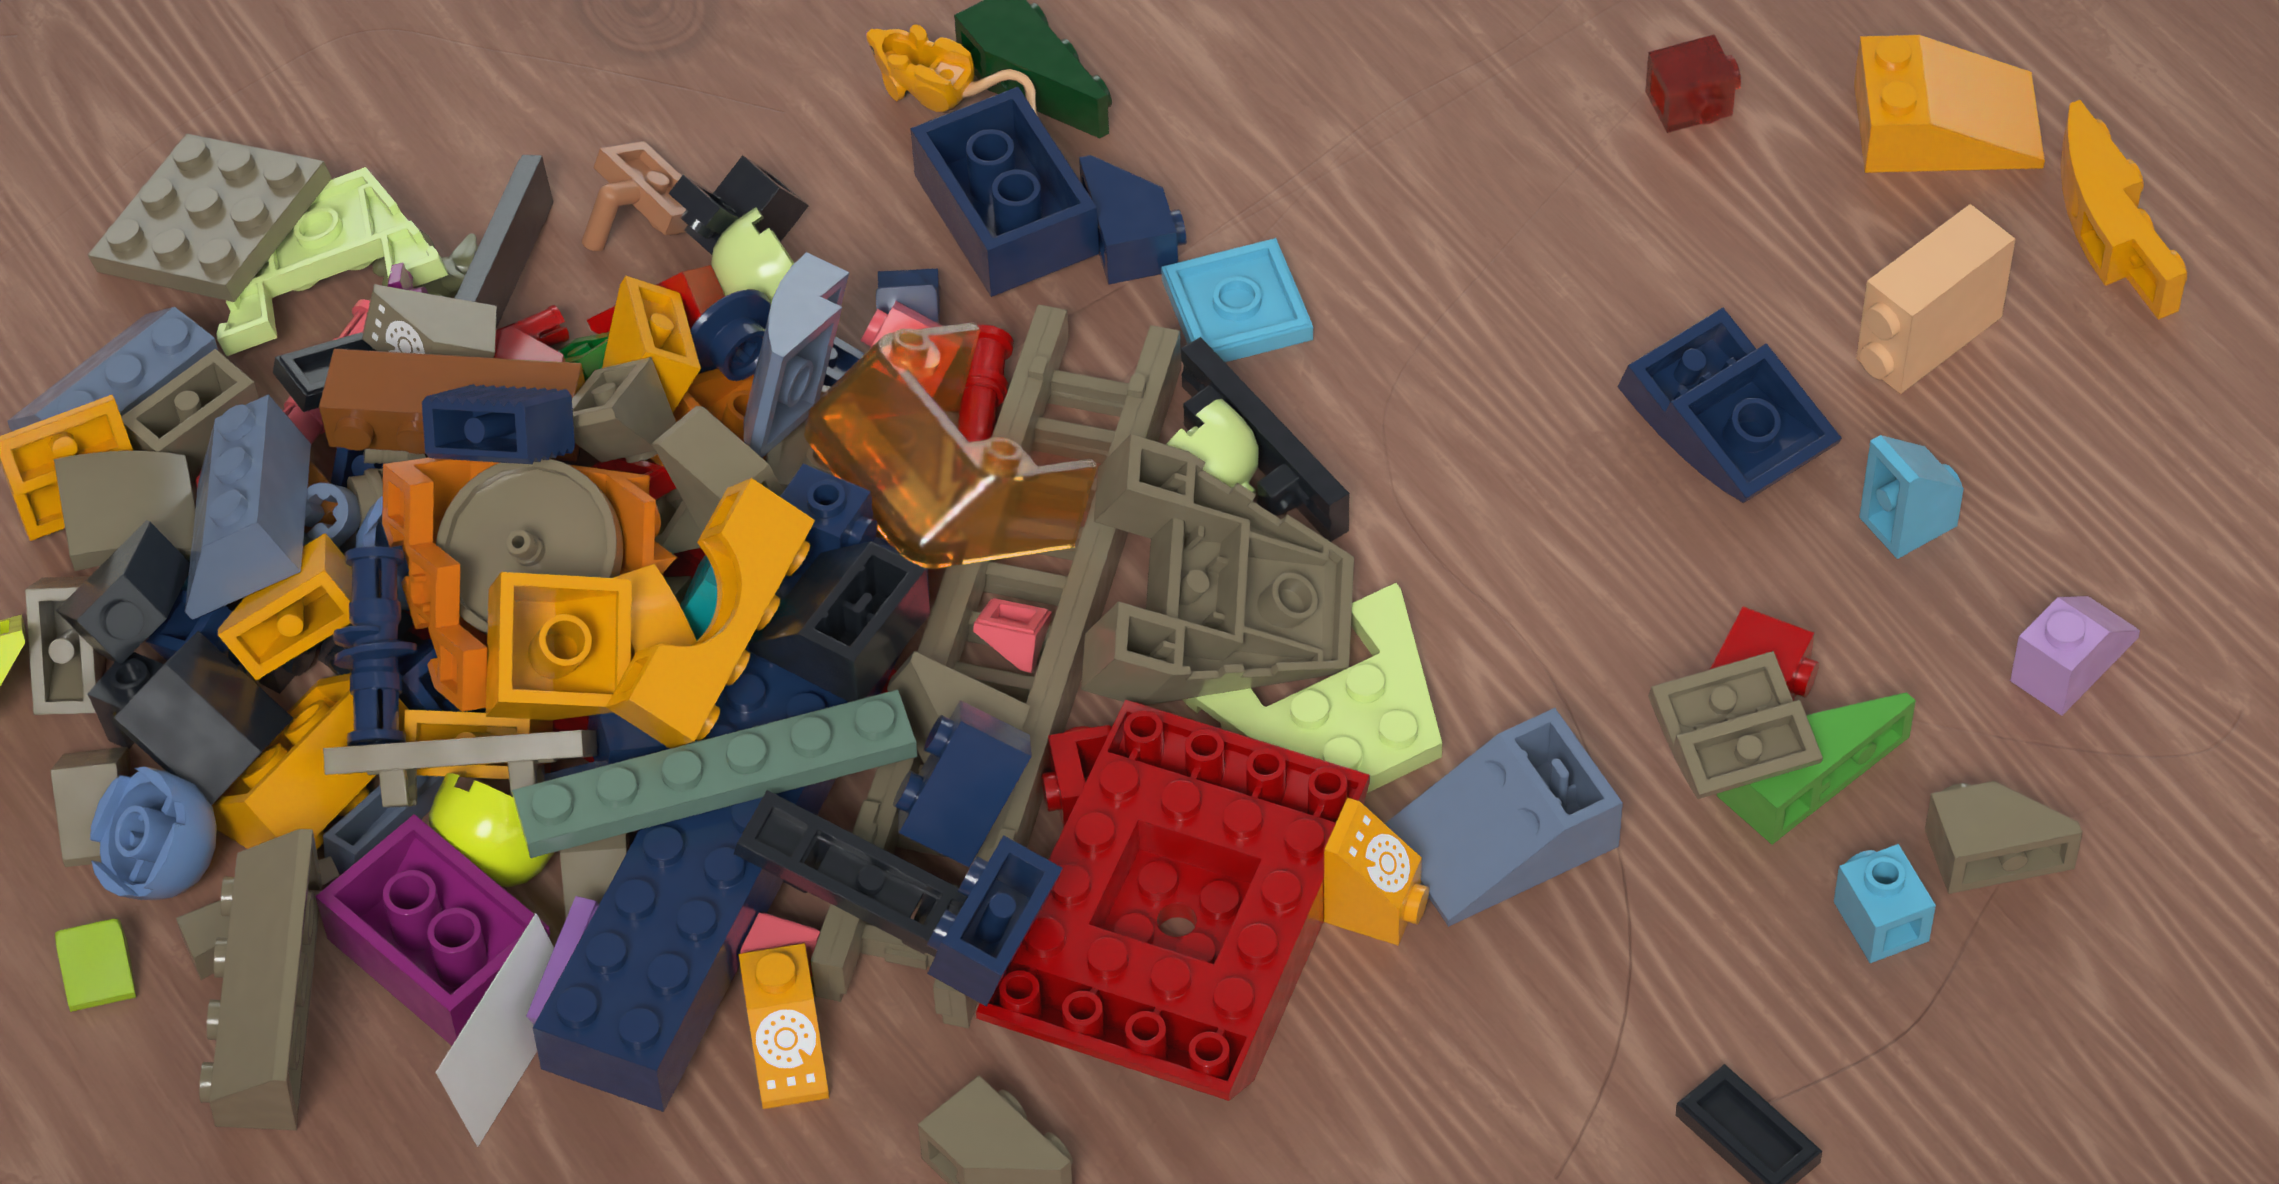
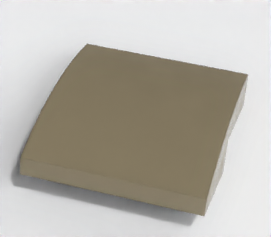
M108 451L54 459L69 555L74 571L101 566L146 520L150 521L190 562L196 506L185 455L155 451Z
M1774 651L1655 685L1650 689L1648 697L1662 732L1682 774L1697 799L1821 763L1823 760L1800 700H1792Z

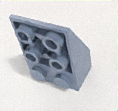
M1553 708L1497 734L1388 820L1385 825L1422 857L1421 885L1429 887L1428 898L1449 927L1619 847L1623 802L1556 708Z

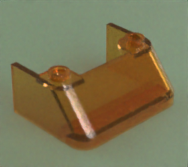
M975 323L916 330L900 329L884 335L811 406L804 429L806 441L835 477L871 491L873 520L877 521V530L889 545L893 546L900 556L924 568H943L1074 548L1098 467L1092 459L1037 466L1018 443L1004 437H993L988 440L968 442L944 412L959 410L980 333V328Z

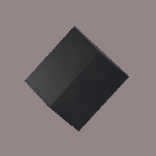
M197 631L111 721L166 772L195 784L212 806L294 718L203 634Z

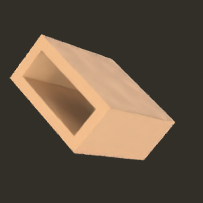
M1969 204L1867 280L1856 357L1864 369L1872 377L1882 379L1898 393L1902 394L1999 320L2003 314L2015 238Z

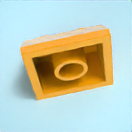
M501 572L488 589L486 717L556 720L613 713L606 706L631 662L632 579Z

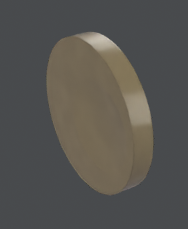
M552 459L534 462L533 465L498 463L479 473L458 492L450 503L441 521L436 540L438 547L460 563V616L486 635L488 633V589L501 572L613 578L619 576L623 560L622 530L616 511L609 499L595 483L579 470Z

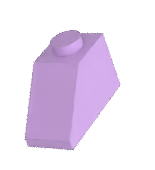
M2089 596L2057 597L2019 636L2010 681L2063 716L2139 638L2140 630Z

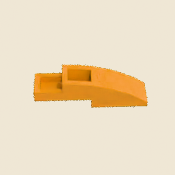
M2081 100L2070 103L2062 144L2061 182L2067 214L2086 258L2105 286L2126 278L2158 320L2179 312L2184 285L2187 281L2186 266L2181 256L2175 250H2169L2156 233L2148 213L2144 209L2138 208L2140 195L2144 187L2140 169L2133 160L2125 158L2112 141L2105 123L2098 118L2095 119Z

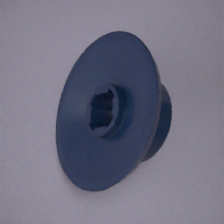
M747 289L731 293L711 305L697 319L690 332L701 367L698 374L719 369L727 379L732 381L744 380L755 374L771 307L769 298L763 292Z

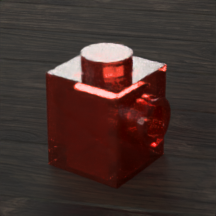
M1714 34L1648 52L1645 92L1667 133L1699 124H1710L1721 118L1733 115L1735 90L1741 87V74L1735 58L1732 55H1725Z

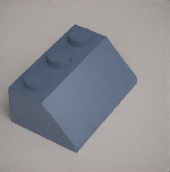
M176 307L145 314L7 421L9 428L15 431L109 395H113L122 417L214 349L218 351L215 337Z
M269 394L246 405H236L227 410L222 416L215 418L197 488L185 612L192 620L301 572L311 443Z

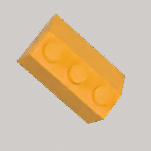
M351 673L319 679L287 711L294 719L212 804L218 831L249 849L298 829H313L317 850L323 844V835L325 834L323 830L337 815L340 817L347 815L368 796L369 790L366 788V785L376 775H367V773L325 775L323 748L348 747L347 734L354 731L353 695L350 694ZM399 699V730L404 732L405 710L409 709Z

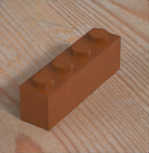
M334 349L319 409L329 447H343L350 450L407 451L413 454H425L422 401L428 395L474 384L475 386L485 385L486 387L495 385L496 388L515 386L517 389L521 387H526V389L535 387L537 390L556 388L558 391L567 389L573 398L584 385L585 380L581 363ZM575 443L572 454L565 453L564 456L557 455L556 458L549 459L576 461L579 446Z

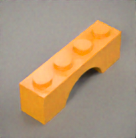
M753 478L728 487L697 541L712 565L717 583V604L710 625L704 634L690 646H673L659 643L637 651L606 708L670 749L695 742V740L701 741L705 738L719 717L720 708L715 703L725 685H732L740 677L749 662L750 652L745 650L752 635L756 629H763L778 609L780 597L775 595L782 580L785 575H792L804 561L810 548V543L805 541V538L815 520Z

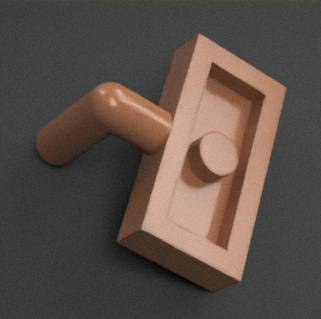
M645 141L600 148L593 168L610 184L603 185L598 192L581 241L584 247L592 251L604 250L619 206L632 204L649 220L651 226L662 232L665 236L685 232L684 230L688 225L680 217L686 209L668 194L681 178V174Z

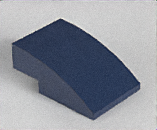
M1724 307L1629 364L1617 386L1638 413L1686 462L1721 490L1742 503L1750 500L1836 446L1842 439L1766 343L1756 349Z

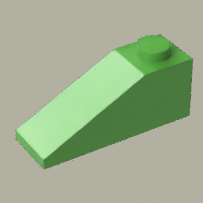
M1906 692L1806 715L1823 757L1821 763L1717 793V797L1773 845L1910 737L1916 700Z

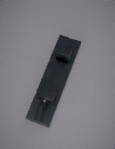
M1201 337L1182 347L1181 362L1184 366L1181 374L1182 387L1192 397L1183 403V423L1186 429L1189 431L1195 426L1200 428L1205 424L1196 414L1213 401L1223 399L1243 418L1253 431L1259 448L1258 468L1264 473L1265 477L1257 482V504L1276 517L1297 508L1313 527L1330 542L1349 531L1350 493Z
M768 790L765 792L739 838L734 851V855L783 879V882L803 893L809 892L902 940L903 944L922 954L928 953L934 957L937 951L927 946V943L946 909L958 915L968 898L958 892V887ZM920 899H922L921 904L913 920L911 919V916L915 911Z

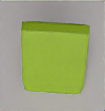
M109 919L55 932L56 948L70 1012L136 998L129 946L120 920Z

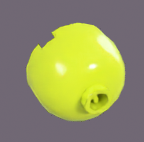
M447 773L435 795L429 813V827L500 886L512 887L523 884L540 873L554 852L530 858L514 798L475 780L469 792L455 787L460 775Z

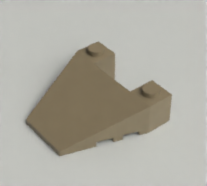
M1130 434L1098 467L1094 522L1151 539L1146 609L1117 602L1085 633L1081 690L1122 702L1126 699L1142 705H1151L1339 673L1349 668L1354 556L1288 514L1282 520L1253 502L1255 493L1239 483H1236L1231 488L1204 471L1203 467L1206 462L1189 451Z

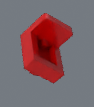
M1110 725L1092 728L1079 726L1071 728L1064 733L1048 735L1051 772L1041 774L1042 788L1047 811L1059 810L1063 828L1084 787V777L1089 776L1112 728Z

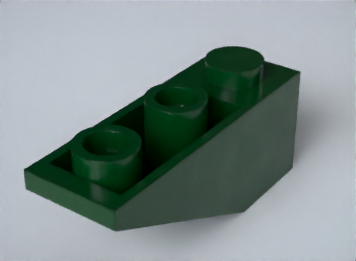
M983 0L954 15L956 42L971 53L974 75L979 80L1001 70L1012 69L1022 72L1030 78L1035 86L1037 112L1099 139L1109 134L1108 108L1112 105V98L1105 82L1098 75L1091 76L1080 63L1073 45L1067 39L1060 40L1049 27L1044 12L1036 3L1029 4L1026 0ZM1002 81L987 89L995 94H1000L1019 87L1026 98L1023 85L1017 81Z

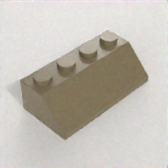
M298 829L238 852L235 877L224 876L222 881L221 915L230 916L228 938L217 937L215 943L214 977L223 978L221 1000L210 999L208 1005L207 1039L216 1040L214 1062L202 1063L199 1086L200 1102L210 1103L215 1127L297 1130L319 920V908L315 896L322 891V879L313 829Z

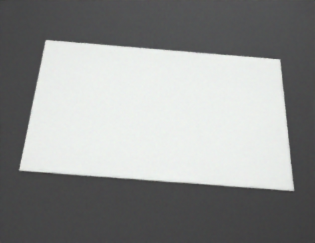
M537 914L530 921L436 1071L438 1078L477 1147L537 1052L533 1033L534 1025L526 1015L554 950Z

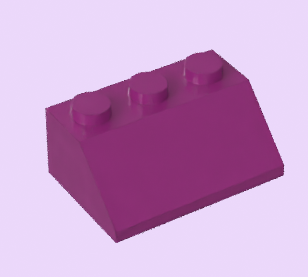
M415 814L315 896L327 939L451 1046L458 1038L535 915ZM540 919V921H541V923H542V925H543V927H544V929H545V931H546V933H547V935H548V937H549V936H550L549 926H548L547 924H545V923Z

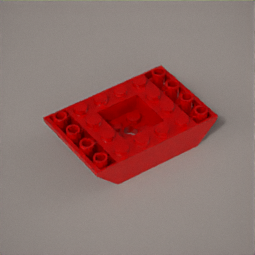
M1125 699L1050 855L1049 861L1063 869L987 1007L981 1003L976 1010V1019L1230 1101L1255 1080L1324 922V850L1347 798L1360 801L1364 805L1370 783V775ZM1171 918H1184L1195 926L1190 933L1181 937L1166 935L1159 927Z

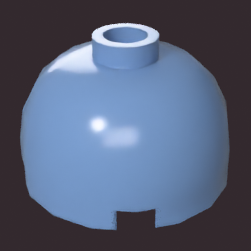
M145 766L135 768L139 772L132 777L120 775L112 781L98 803L91 824L90 840L100 842L101 862L92 861L94 874L104 889L121 897L137 900L173 898L186 892L198 883L211 863L217 838V825L213 807L195 784L163 770Z

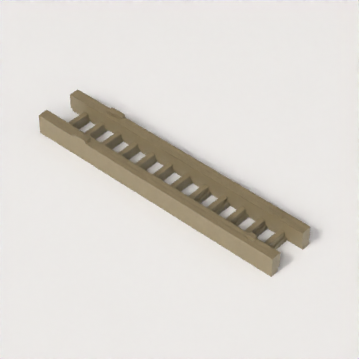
M1037 305L918 649V653L1030 705L1022 731L1030 735L1032 757L976 857L978 856L987 862L1003 835L1026 848L1028 846L1044 797L1041 774L1051 772L1048 735L1064 733L1082 679L1085 633L1102 617L1129 533L1094 522L1097 478L1026 465L1030 452L1032 450L1102 464L1130 434L1158 442L1181 371L1180 330L1150 325L1135 373L1131 376L1129 383L1059 371L1069 340L1067 310ZM1048 403L1118 416L1120 419L1116 431L1043 418V414ZM1018 498L1089 513L1084 527L1011 514L1010 511L1014 499ZM999 546L1072 560L1073 562L1068 576L995 563L993 561ZM983 592L1058 606L1052 626L1048 627L1039 653L1041 659L1035 677L959 662L966 641L990 646L973 632L974 622L981 614L976 611ZM918 750L917 757L877 767L867 799L863 800L852 834L893 855L896 847L946 857L899 833V809L893 806V802L907 773L913 771L919 774L924 766ZM920 899L916 908H919L922 899ZM830 904L810 961L815 996L841 1002L843 994H846L860 953L885 958L886 962L925 970L931 966L935 957L928 953L922 954L903 944L902 940ZM935 979L933 992L936 1013L942 1014L944 1024L969 1029L977 1001Z

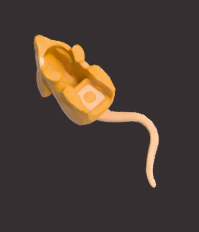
M917 24L912 25L909 32L901 29H870L866 33L867 42L881 71L885 88L895 101L903 99L907 90L928 109L935 112L952 110L965 98L974 96L999 82L1012 80L1023 85L1026 99L1037 115L1035 86L1030 78L1022 72L1012 69L1001 70L974 82V65L971 53L961 44L951 39L940 37L935 42L929 40L925 29Z

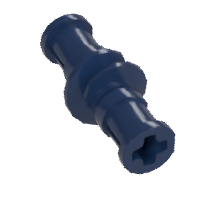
M381 546L350 549L345 552V562L352 567V602L349 603V620L352 626L336 629L333 633L335 644L345 649L335 654L333 664L340 668L353 669L350 675V694L353 695L354 731L347 734V745L362 746L405 743L406 733L399 730V694L402 693V675L398 669V658L418 652V644L398 639V625L401 621V602L398 601L397 566L404 563L403 551L397 548Z

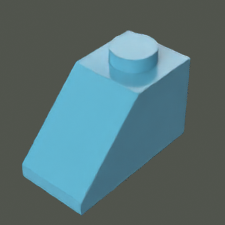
M1880 435L1870 441L1859 518L1887 549L1899 559L1957 527L1964 488L1957 473L1949 465L1941 464L1925 446Z

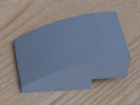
M807 252L791 266L780 281L773 296L745 412L744 443L761 458L817 410L840 319L841 304L849 272Z

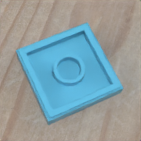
M1276 238L1161 267L1163 285L1187 344L1201 337L1224 362L1313 340L1312 322Z

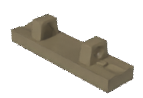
M596 730L323 748L325 775L353 773L379 775L382 806L387 808L417 805V769L508 763L511 797H513L512 790L545 782L544 763L557 762V759L598 756Z

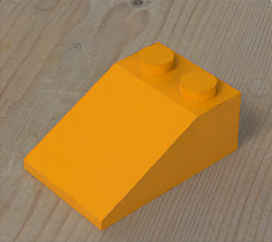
M1921 35L1860 36L1854 88L1865 173L2044 168L2045 159L2031 71Z

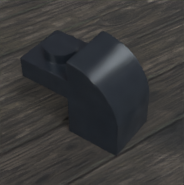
M743 155L714 192L682 175L668 193L686 209L680 217L688 225L684 231L711 255L721 234L737 219L755 207L764 217L754 224L759 233L770 228L780 242L809 207L806 202L771 172Z

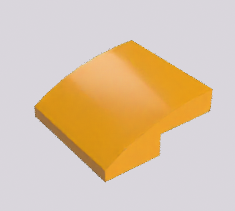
M113 395L0 436V463L24 530L30 541L65 528L54 459L96 452L133 451Z

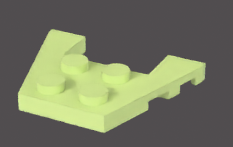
M364 167L330 180L235 302L226 300L230 314L227 323H221L218 326L216 333L217 341L227 357L278 338L272 298L292 290L303 291L309 289L319 280L347 270H361L372 264L374 260L382 257L385 258L388 278L391 266L403 262L406 270L413 276V288L447 276V269L437 250L433 246H429L420 230L412 221L407 220L392 197L369 170Z
M1397 583L1352 603L1351 627L1369 650L1372 657L1267 707L1262 705L1251 688L1182 699L1196 713L1202 709L1220 722L1221 729L1369 774L1370 783L1367 793L1442 758V739L1402 591Z

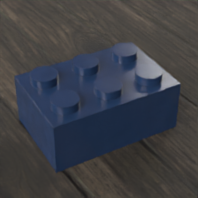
M1019 87L910 128L915 177L991 297L1099 254L1097 206Z

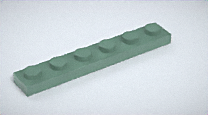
M894 690L514 789L512 793L530 858L758 799L763 797L767 790L777 794L917 757V746L899 691Z

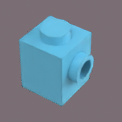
M1899 844L1878 852L1874 850L1860 852L1851 857L1845 864L1839 866L1834 904L1869 963L1929 942L1936 905Z

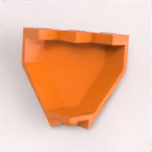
M422 458L383 464L382 525L389 547L402 546L408 564L409 576L404 577L401 585L415 629L428 628L437 655V658L431 659L427 664L434 688L462 712L486 708L487 635L480 632L460 616V563L438 547L436 540L444 514L458 492L479 473L499 462ZM569 465L579 470L603 491L616 511L623 536V560L619 575L655 564L662 574L677 557L655 541V537L660 532L661 519L656 500L649 495L650 476Z

